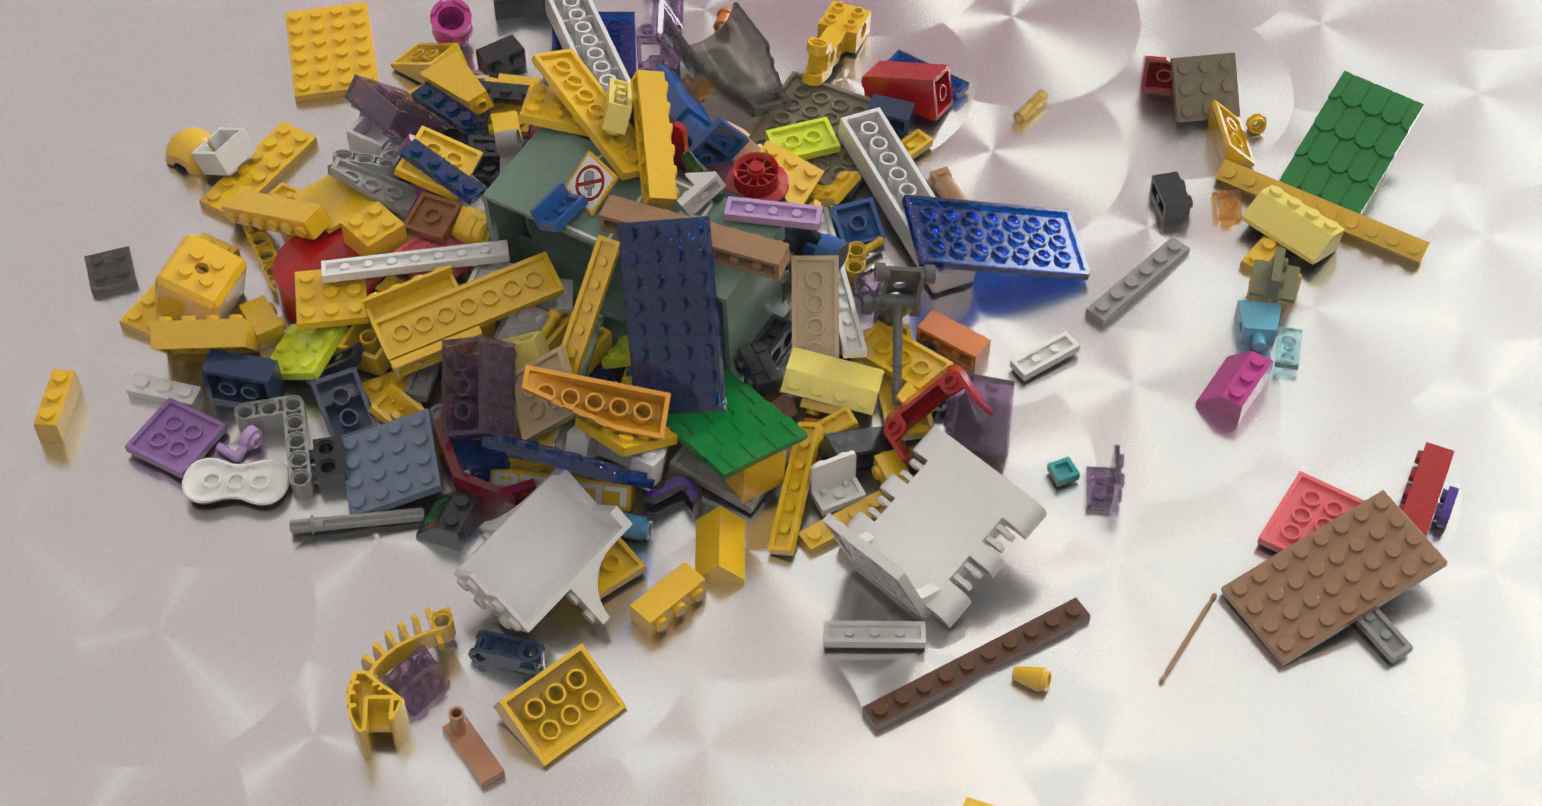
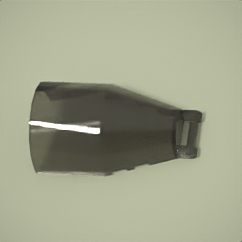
M738 2L733 3L727 20L718 31L707 39L693 45L687 43L669 18L665 19L664 38L700 87L752 118L779 108L784 110L791 107V100L783 90L778 71L775 70V61L771 57L768 41Z

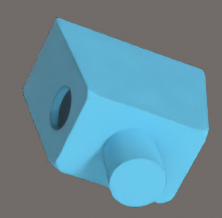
M1238 300L1234 316L1240 341L1252 344V349L1257 352L1264 351L1266 345H1273L1282 303Z

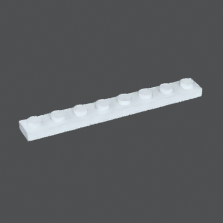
M507 240L326 260L321 261L323 283L432 271L437 267H445L447 265H451L453 269L509 262L510 258Z

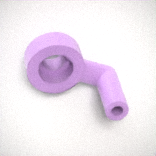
M250 425L242 432L239 438L240 446L236 451L222 442L217 444L216 451L234 462H240L247 451L256 449L261 445L263 441L262 431Z

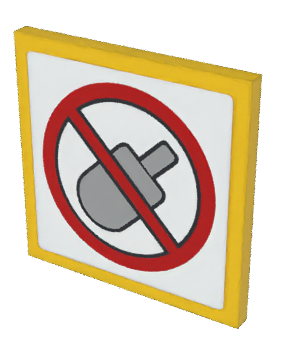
M588 150L565 187L569 194L585 196L588 204L584 209L591 216H595L619 177Z

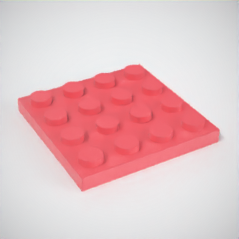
M1300 471L1259 535L1257 543L1279 553L1364 502V500Z

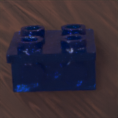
M465 438L454 441L461 469L472 470V476L490 482L491 470L510 469V461L502 440L494 438L486 440Z

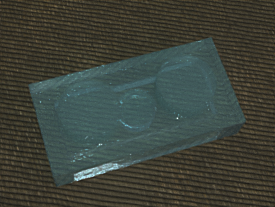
M1279 326L1274 367L1298 370L1302 341L1301 329Z

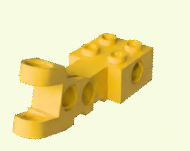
M832 1L818 22L817 38L811 36L807 41L806 50L808 51L809 59L808 65L802 73L801 80L804 84L811 86L821 85L831 75L832 69L840 61L842 53L847 51L856 54L870 32V10L844 4L843 2Z

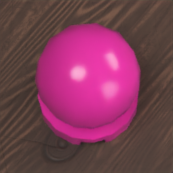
M440 0L433 6L430 12V23L434 39L438 43H458L460 48L465 46L473 33L472 14L469 6L462 0Z

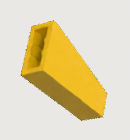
M457 51L420 72L429 90L475 117L494 106L486 89Z

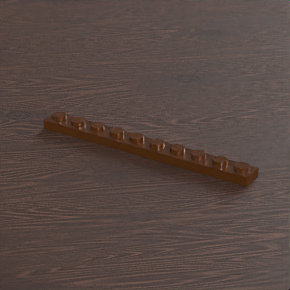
M1075 597L863 706L862 713L874 730L878 731L1090 621L1091 615Z

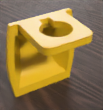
M462 206L451 235L466 244L490 242L486 213L472 207Z

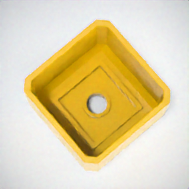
M196 235L184 236L156 276V310L175 320H181V316H196V320H203L205 315H219V319H227L244 293L247 270L245 259ZM199 268L207 273L199 274L195 270Z

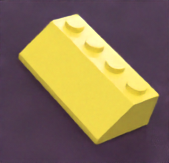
M1274 185L1260 191L1240 219L1312 265L1337 250L1345 231L1336 221L1324 217L1318 210L1308 207L1300 199L1290 196L1282 188Z
M793 347L780 391L839 407L848 405L851 411L873 416L884 370Z

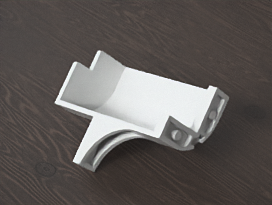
M556 468L516 507L494 520L485 521L479 527V530L483 533L482 538L484 542L453 574L458 578L457 584L466 592L470 591L475 596L473 601L481 609H489L507 629L512 627L517 632L520 630L529 633L564 595L573 605H578L583 610L582 615L588 622L604 625L610 616L605 611L598 593L600 565L608 550L632 526V523L617 506L597 504L566 468Z

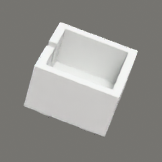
M371 105L346 131L350 150L380 155L404 119L392 113L388 116L387 111Z
M220 127L207 138L214 151L211 150L207 142H203L190 154L204 174L230 176L237 172L238 167L242 163L249 161L253 157L252 154L258 148L245 128Z

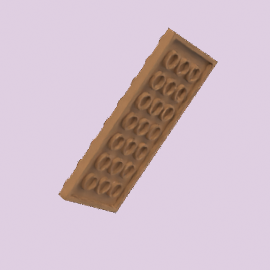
M1382 490L1222 586L1221 592L1278 662L1284 666L1447 566L1448 561L1391 497Z

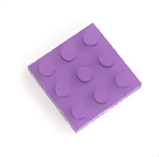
M169 397L128 441L125 449L126 452L183 479L187 468L195 461L202 459L228 429L225 423Z

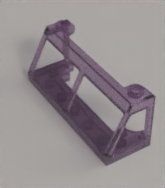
M652 0L651 24L646 23L639 26L636 32L638 70L653 71L661 63L680 76L684 0ZM641 44L659 45L660 55H649V58L642 62Z

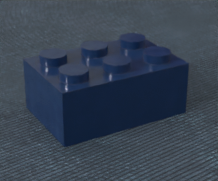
M210 349L201 368L206 391L211 401L239 405L244 402L282 397L286 391L278 360L271 358H260L248 354Z

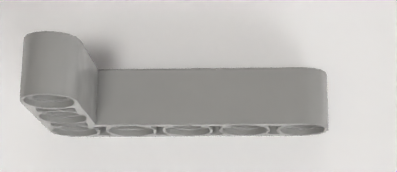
M415 117L405 118L380 155L341 149L333 152V162L338 156L398 180L399 177L394 175L395 168L402 159L398 148L408 134L416 136L422 126V121Z
M297 395L244 402L236 406L234 414L241 432L250 425L257 427L262 432L284 428L289 480L293 495L298 500L310 499L315 493V487L311 473L312 464L309 454L311 449L308 421L303 399Z

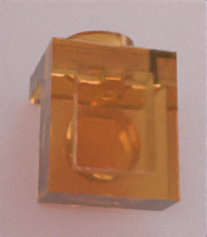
M686 74L681 79L687 92L701 103L716 88L703 75L692 78Z

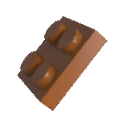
M422 191L404 221L406 232L444 243L456 223L463 204Z

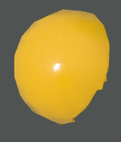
M197 127L181 129L170 138L166 145V163L172 166L175 163H179L186 168L188 173L194 176L204 174L190 153L203 142H207L211 150L214 151L207 140L212 134Z

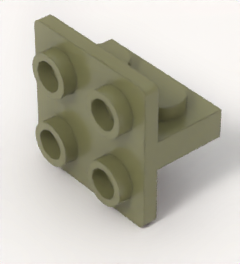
M1276 248L1273 262L1258 259L1254 261L1248 293L1250 296L1288 303L1295 302L1300 268L1288 265L1289 259L1284 258L1285 248Z

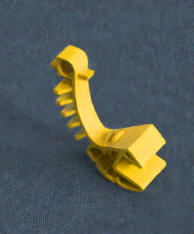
M430 606L426 608L425 614L430 630L422 632L417 614L411 615L414 636L409 637L402 621L397 623L400 643L398 644L391 632L387 630L384 636L388 651L385 652L376 641L372 645L375 661L364 654L361 658L363 671H352L350 683L346 690V705L355 741L364 759H371L373 756L375 732H392L396 748L401 746L407 736L410 724L404 699L381 683L380 680L400 662L415 654L438 646L440 651L446 650L445 643L453 640L456 635L453 615L449 607L435 612L431 611Z

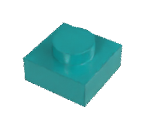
M1069 456L1047 464V470L1057 487L1077 481L1080 478V473Z

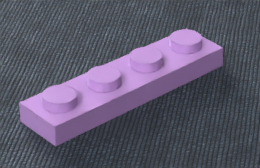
M728 196L724 220L819 230L823 206Z

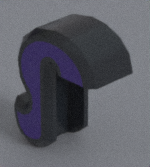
M684 475L671 476L664 481L661 488H657L655 485L650 491L645 489L642 491L643 509L647 513L655 515L684 501L694 517L701 513V488L691 477Z

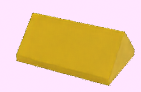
M1214 100L1211 103L1208 127L1220 164L1222 165L1224 159H1227L1244 167H1253L1256 164L1241 119Z
M718 506L696 520L695 570L706 579V583H745V520L722 506Z

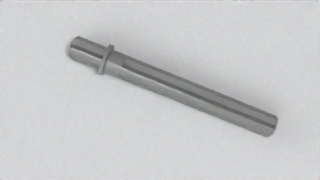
M423 508L329 517H314L311 515L308 519L291 520L289 527L290 532L293 534L312 532V535H315V532L420 522L424 521L425 513Z

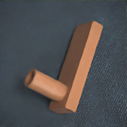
M459 706L452 707L448 713L450 722L442 726L443 733L483 789L505 776L504 769L468 720L463 708Z

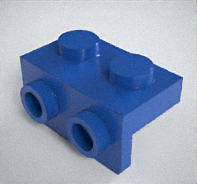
M558 183L530 210V213L539 230L558 233L565 229L566 224L582 212L588 201L583 195L569 194L564 183Z

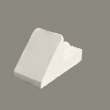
M715 171L685 173V176L693 186L684 192L677 202L689 216H693L726 187V184Z

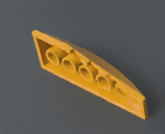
M531 365L525 366L522 390L613 431L658 440L664 439L671 393Z

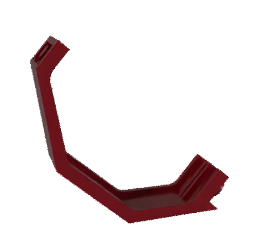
M483 366L463 373L434 424L439 456L452 490H458L479 497L481 514L496 519L521 503L537 486L533 478L510 486L500 487L467 474L460 468L453 446L467 422V412H472L478 407L476 399L479 393L485 389L493 390L488 366Z

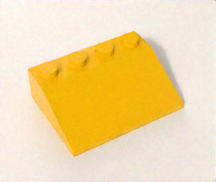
M240 314L229 315V319H219V315H205L203 320H196V316H181V320H172L170 316L157 317V321H150V349L166 355L209 354L210 349L225 350L231 353L260 352L250 320L243 318V315Z
M582 643L500 700L493 707L508 729L544 767L627 706Z

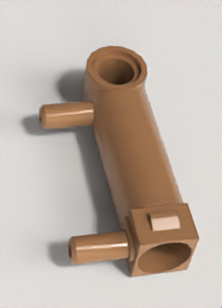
M947 166L930 171V178L925 181L934 193L938 194L952 215L949 217L952 224L959 225V233L962 237L966 239L977 238L981 234L982 213L970 204L952 178V173Z

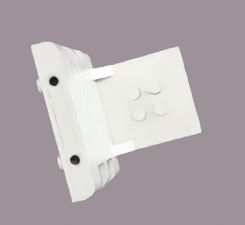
M934 425L912 450L914 455L925 463L923 465L914 458L910 460L911 466L919 472L913 477L908 471L902 470L899 475L908 484L896 475L891 474L880 486L882 493L890 498L892 502L882 495L877 498L878 502L883 507H886L882 514L876 508L869 507L867 512L876 519L875 522L861 511L846 526L830 513L822 521L856 567L924 621L932 614L950 628L972 603L969 597L956 586L958 583L967 591L973 588L971 583L963 578L968 571L976 579H981L983 574L973 566L975 564L991 578H994L1005 563L989 546L999 553H1003L1006 550L1003 544L995 540L999 534L1011 542L1016 538L1005 528L1006 526L1026 540L1047 516V513L1035 499Z

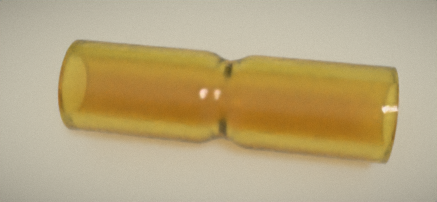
M1038 90L1013 115L1015 121L1020 124L1024 123L1048 99L1047 93L1044 90Z

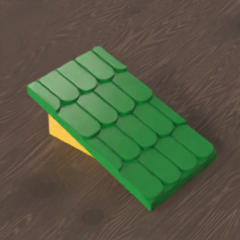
M1344 70L1279 181L1362 215L1421 114L1424 104L1416 100L1413 101L1411 98L1393 92L1376 83L1373 84L1371 81Z
M730 370L719 371L711 378L698 381L690 388L679 390L670 397L666 426L670 431L678 435L677 440L726 481L742 504L783 484L786 450L806 440L808 437V433L788 415L785 416L771 402L766 401L751 386L741 381Z

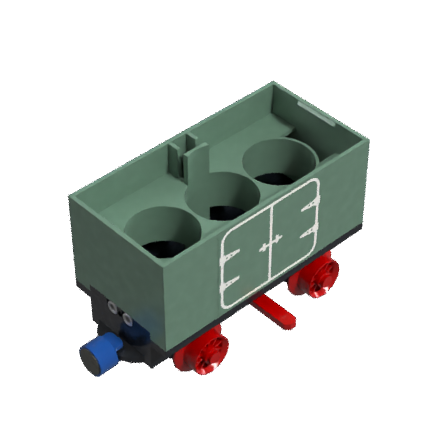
M632 104L631 115H630V118H629V122H630L631 125H632V123H631V120H630V119L632 118L631 116L633 115V104ZM675 121L672 123L671 143L675 146L673 162L677 167L675 181L676 187L679 188L680 198L693 184L685 176V173L690 172L681 162V154L689 151L687 128L683 123ZM533 125L529 141L483 194L491 241L507 240L509 263L513 264L546 251L559 279L573 280V309L598 234L622 242L623 245L596 323L610 330L612 336L618 339L625 335L639 336L643 333L657 334L665 330L669 332L679 331L682 340L669 355L683 368L708 379L722 370H730L740 379L743 373L737 372L734 363L737 359V350L750 346V343L773 313L785 317L792 307L791 256L839 255L840 270L845 263L849 250L847 241L828 233H820L817 230L724 220L728 196L787 202L785 196L789 189L788 175L779 166L774 157L763 152L744 154L735 161L733 168L727 175L723 176L717 173L726 184V187L722 189L724 199L718 203L710 200L692 217L788 243L790 260L779 281L601 231L599 213L610 194L642 203L640 177L627 180L619 178L595 216H591L583 208L582 212L566 224V228L556 233L539 230L530 210L558 183H564L566 186L588 150L616 174L588 136ZM677 201L670 209L672 212L688 215Z

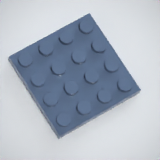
M428 408L342 438L347 474L345 484L349 514L386 511L444 490L433 417Z

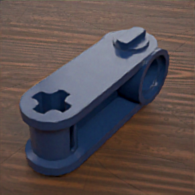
M479 630L476 633L475 645L468 653L469 658L476 663L522 672L528 675L539 674L543 671L546 664V647L543 643L487 630Z

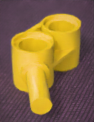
M882 237L876 238L867 245L859 241L849 243L845 270L850 287L858 288L864 284L866 258L869 256V253L885 244Z

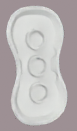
M204 458L195 461L187 468L182 480V492L187 499L199 504H211L234 499L243 500L258 506H268L277 503L286 493L290 481L288 467L280 461L271 459L248 464H234L218 458Z

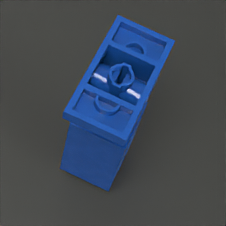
M660 63L653 71L664 72L665 81L668 82L667 102L670 103V116L674 121L683 123L687 128L689 151L694 154L706 169L719 173L750 140L745 134L721 117L712 122L688 82Z

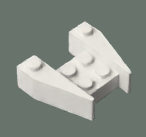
M573 426L567 432L564 456L583 464L590 461L596 454L630 468L628 481L633 482V485L650 491L661 480L671 446L622 457L579 428Z

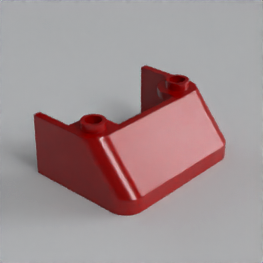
M958 365L947 366L892 410L886 417L884 424L885 436L901 461L917 473L919 471L915 470L909 463L914 457L902 438L910 428L949 397L965 389L979 408L990 417L994 415L967 373Z

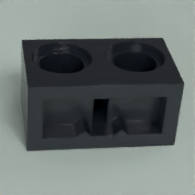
M773 313L750 343V346L755 343L764 342L776 364L792 343V321Z
M342 436L313 439V449L309 450L311 464H315V468L311 469L313 483L318 482L320 492L346 488L347 474Z

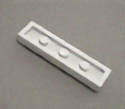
M824 620V647L926 648L925 621Z

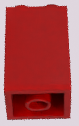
M879 61L862 76L861 85L864 88V95L866 97L872 98L874 94L914 102L915 114L931 120H938L953 105L950 65Z

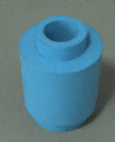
M623 512L631 521L632 526L621 537L639 541L643 539L648 540L652 531V520H647L645 516Z

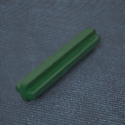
M691 151L681 154V162L690 173L707 172ZM721 190L711 200L714 203L722 201L724 199V192Z

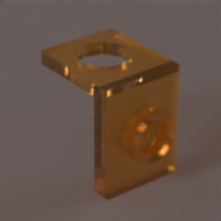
M1240 189L1212 193V196H1218L1219 221L1241 219Z

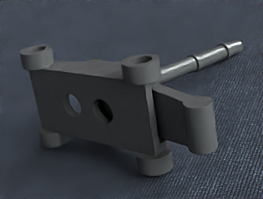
M875 262L874 281H879L873 298L863 296L861 299V314L872 315L874 313L873 325L879 320L888 326H893V364L891 365L893 368L892 405L901 404L896 399V395L902 388L903 317L909 315V317H920L921 292L924 284L935 283V265H924V268L886 266V263Z

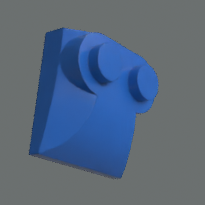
M873 197L830 207L829 211L833 227L836 229L838 237L847 241L848 244L854 241L866 244L878 237L886 238Z

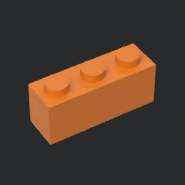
M931 310L917 326L916 342L929 341L934 343L940 355L973 372L989 356L990 339L976 333L963 324L953 321L944 314Z

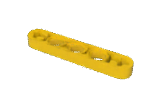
M243 225L245 235L273 296L278 298L274 276L269 275V272L273 270V263L277 255L267 230L257 228L258 232L254 233L252 227ZM259 240H265V241H266V242H265L264 244H262V245H256V244H255V243H256L257 241H259ZM265 255L273 256L269 260H262V257Z

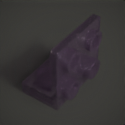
M1114 445L1111 468L1086 466V511L1115 512L1117 503H1121L1125 474L1121 470L1124 468V454H1120V445Z

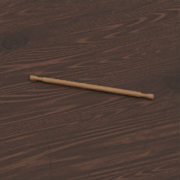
M1216 593L1211 595L1209 602L1204 606L1165 669V673L1159 679L1161 683H1164L1167 674L1172 670L1206 615L1211 603L1217 597Z

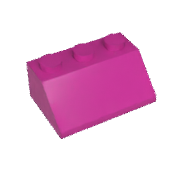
M1254 351L1227 356L1197 399L1196 405L1239 424L1268 381L1273 360Z

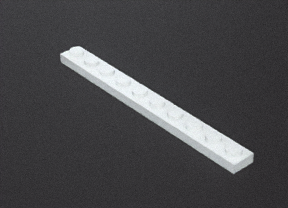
M822 205L823 213L820 228L817 231L836 237L829 208L826 205ZM843 264L839 270V344L843 358L867 357V347Z

